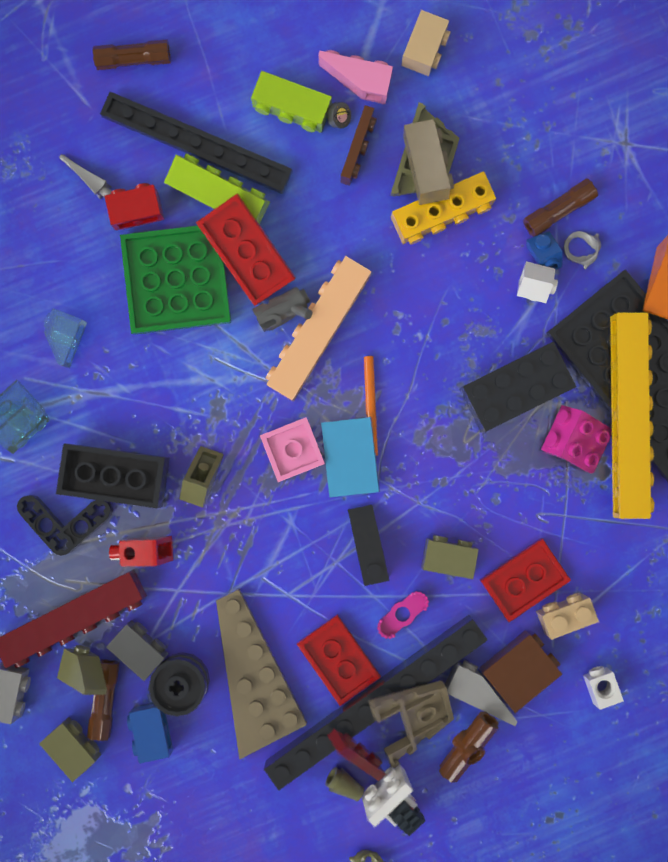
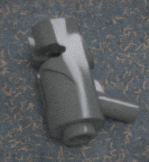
M297 287L270 299L268 304L262 303L252 309L264 332L274 330L296 315L305 319L312 317V311L307 306V303L310 302L309 297L304 289L299 291Z

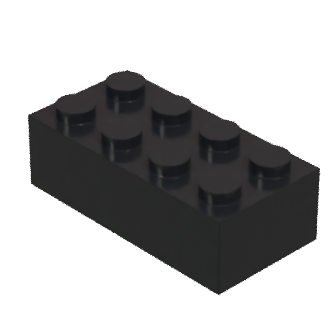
M553 341L464 385L459 390L480 432L483 433L575 388L576 385Z
M63 443L56 494L161 508L163 507L170 458Z

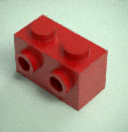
M138 184L135 186V189L127 191L125 189H116L111 191V194L104 196L110 224L116 231L164 220L159 193L154 184Z

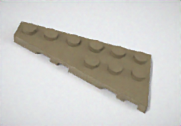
M237 589L218 599L216 604L240 760L306 726L307 721L240 589Z

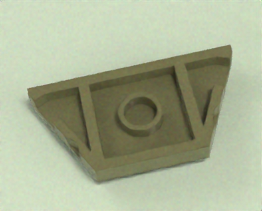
M419 102L413 123L434 119L436 129H441L443 142L440 146L441 150L447 153L448 166L445 167L447 174H449L460 138L451 130L446 129L444 123L438 117L432 116L425 109L426 106ZM406 148L404 149L390 196L416 193Z

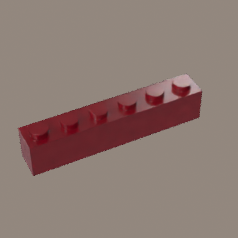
M133 569L1 636L0 659L5 669L12 665L18 668L30 662L28 657L35 653L40 657L52 651L51 645L60 642L62 646L75 639L73 634L81 630L83 634L92 631L98 627L97 622L105 619L107 623L119 617L118 611L126 607L131 611L141 606V600L147 594L135 570Z

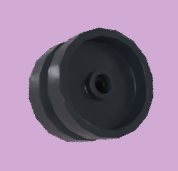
M183 652L172 654L163 660L152 674L149 683L150 698L156 708L172 716L187 715L195 710L208 691L210 678L207 667L195 655Z

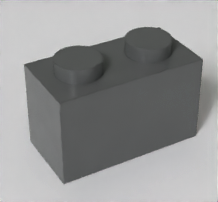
M131 620L106 648L145 681L169 653L165 651L166 646L156 638L153 640L146 634L148 631L141 623H134Z

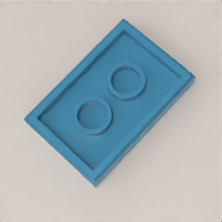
M366 417L321 423L329 497L380 492L372 418Z

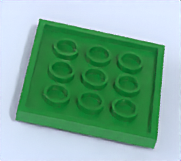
M198 226L120 235L131 334L231 323L225 264Z

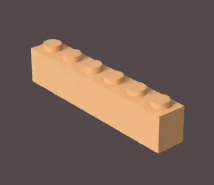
M345 256L343 261L338 260L331 271L334 276L329 283L325 281L318 292L321 297L316 304L312 302L308 307L312 311V317L306 319L303 325L298 324L292 334V337L295 338L290 346L286 344L279 355V358L282 359L277 368L273 366L266 376V379L269 380L266 384L268 387L294 402L369 280L372 271Z

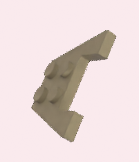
M442 681L369 701L373 716L378 723L398 712L401 714L407 736L384 748L387 761L393 768L400 764L398 760L406 753L409 755L413 754L417 750L416 745L425 737L431 739L454 719L447 688Z

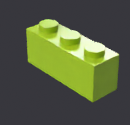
M261 71L251 96L252 106L260 114L269 115L270 113L278 116V119L284 123L292 124L294 122L301 125L308 132L318 131L322 133L327 120L328 108L332 104V96Z

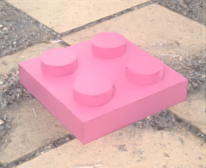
M307 417L260 435L278 482L325 464Z

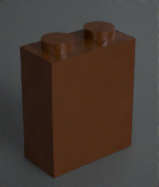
M526 630L479 668L514 713L562 675L557 668L561 665L552 653L547 655L542 650L544 643L535 633L530 635Z

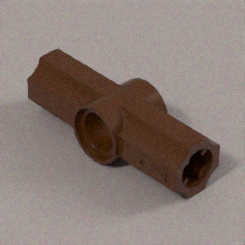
M480 712L468 729L461 731L453 738L452 744L454 747L439 765V772L443 778H446L451 783L457 782L470 765L477 763L485 755V745L499 729V722L494 716L487 712Z

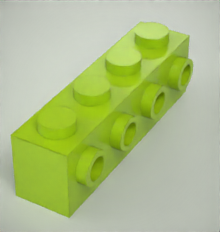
M187 153L184 157L175 155L165 178V184L213 209H216L238 193L258 223H261L270 201L264 198L265 193L253 187L251 191L243 188L242 181L232 176L229 179L220 176L221 171L211 165H207L206 168L199 165V159Z

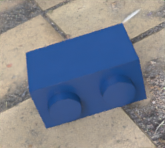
M154 703L133 707L129 712V716H127V725L129 731H133L132 750L134 756H138L139 764L170 757L173 746L166 714L156 708Z

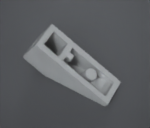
M464 660L463 663L458 661L454 664L445 683L448 694L516 726L517 720L477 670L478 666L467 660Z

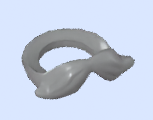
M577 231L569 235L563 247L567 259L574 263L582 264L583 268L587 269L598 257V252L601 248L599 233L592 236L588 233ZM582 238L595 249V252L588 254V256L575 257L569 252L568 246L572 239Z

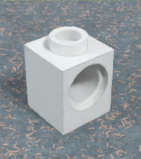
M597 666L590 669L588 674L583 675L592 702L599 710L624 701L615 675L609 668ZM606 680V688L602 691H598V684L601 681Z

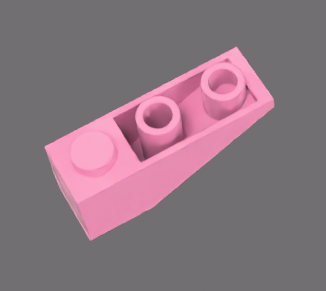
M333 50L319 51V66L363 100L386 104L393 66H389L384 61H366L356 55L350 57L343 56Z

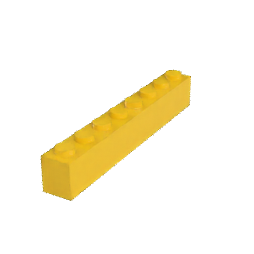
M616 313L610 317L613 517L619 519H651V513L654 511V500L651 497L654 475L650 472V462L653 461L654 457L653 448L650 446V436L653 434V423L650 421L653 399L652 396H649V386L652 384L653 379L652 371L649 370L652 347L649 345L648 338L652 331L651 320H648V313Z

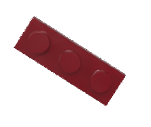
M334 729L328 735L338 753L378 781L386 775L380 766L383 762L373 751L370 753L361 742L357 744L348 733L343 735Z

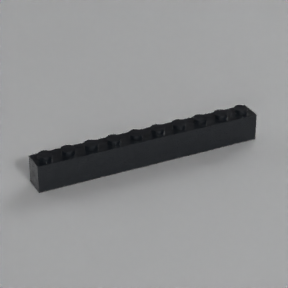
M467 615L267 759L264 771L278 791L336 750L328 738V735L334 729L343 735L348 733L353 738L376 721L369 704L370 700L428 684L485 643L487 638L470 615Z

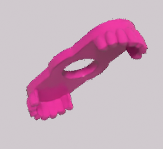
M415 591L403 601L394 604L391 611L379 620L377 627L379 634L385 639L394 638L395 634L404 626L410 625L421 611L427 610L426 607L429 606L428 597L420 591ZM400 607H406L410 611V616L405 621H399L395 616L396 610Z

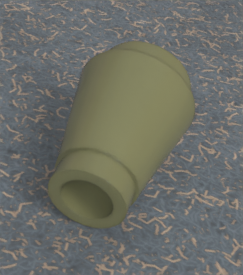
M333 768L325 782L330 792L355 801H359L364 793V787L343 768Z

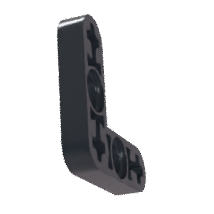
M24 496L17 504V511L51 551L60 556L71 553L103 525L113 513L110 502L95 500L64 526L37 496ZM26 501L34 502L33 509L37 513L43 511L44 514L38 516L34 521L33 517L37 515L33 511L25 510L27 508ZM96 505H104L106 507L103 511L105 516L98 515L92 521V519L85 515L88 513L89 516H92L97 512ZM44 518L50 519L53 523V527L49 532H44L40 527V523ZM79 520H83L88 524V530L85 534H79L75 529V525ZM59 529L60 533L56 535L61 540L67 539V549H59V540L56 537L50 539L49 536L55 534Z

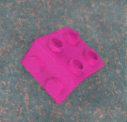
M562 405L541 450L547 454L565 459L588 473H594L612 436V429L582 410Z

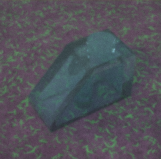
M52 309V312L48 313L44 320V334L57 363L70 368L87 322Z

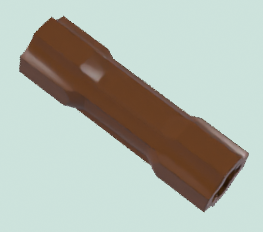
M167 39L119 46L112 44L93 46L92 49L93 60L97 70L115 69L119 66L171 63L170 46Z
M586 178L556 200L525 217L523 220L525 228L532 237L541 234L560 219L594 200L598 196L597 189L592 181Z
M107 659L100 660L107 692L106 695H94L92 712L87 732V738L90 740L105 741L110 738L112 708L120 662Z

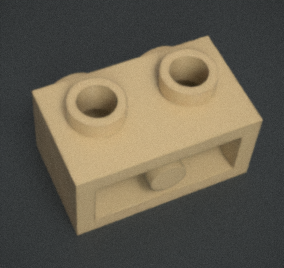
M421 10L403 54L401 66L426 76L430 75L432 68L437 69L442 54L438 53L441 45L446 46L451 31L447 30L449 20Z
M581 593L569 595L566 597V600L559 603L551 602L542 606L543 609L536 611L544 634L551 640L599 622L590 597Z

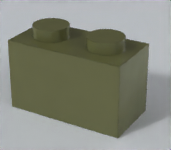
M433 535V539L426 538L421 565L423 570L469 579L474 578L479 549L472 547L473 542L458 539L457 544L447 542L448 537Z
M70 717L39 743L72 782L102 755L99 752L98 745L93 740L88 739L83 734L81 725L77 721L71 720Z

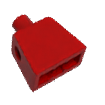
M172 536L140 537L121 540L119 545L110 546L109 557L111 560H120L122 567L158 566L173 561Z

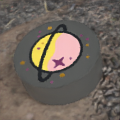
M334 102L329 106L327 111L329 124L333 128H345L348 126L351 120V110L346 103Z

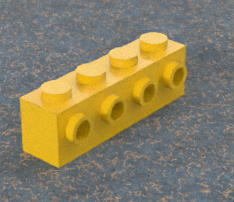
M483 171L454 184V188L450 189L448 200L419 205L417 200L392 211L391 220L402 244L409 242L412 245L424 239L423 235L432 232L433 235L440 233L446 229V225L455 222L457 225L468 220V215L475 212L480 215L492 209L491 205H493L496 197Z

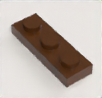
M364 106L341 173V183L350 186L352 178L357 179L361 168V165L357 164L360 155L365 156L369 141H366L368 132L373 133L377 118L373 117V107Z

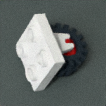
M399 764L396 768H388L385 771L386 775L375 785H370L365 790L362 801L367 819L374 827L386 818L392 825H398L400 830H403L406 835L411 836L425 822V818L417 807L415 798L410 794L413 789L406 771Z

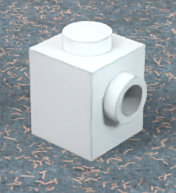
M526 261L519 280L517 296L546 303L549 295H554L557 288L558 280L554 279L555 269Z

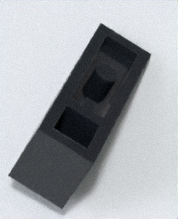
M372 504L348 509L364 586L389 581Z

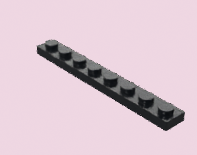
M109 92L100 112L102 118L281 194L284 193L292 174V169L112 92Z

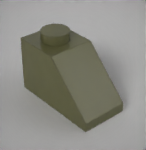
M202 446L199 447L183 479L179 500L202 508L204 507L224 454Z
M76 645L75 649L64 648L57 679L83 695H106L107 687L99 656L90 652L89 647Z

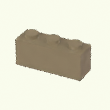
M434 119L404 125L403 139L419 205L448 200L450 189L454 188L452 174H447L445 167L448 166L446 151H442L440 146L443 142L441 129H436Z

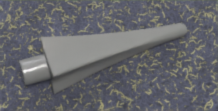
M61 154L59 156L99 199L102 196L111 194L109 189L111 186L106 183V180L82 168L65 155Z

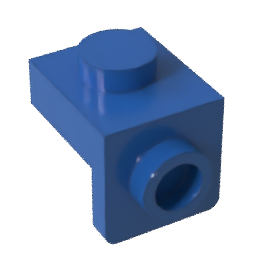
M550 231L526 240L527 248L538 265L554 268L555 271L562 267V250Z

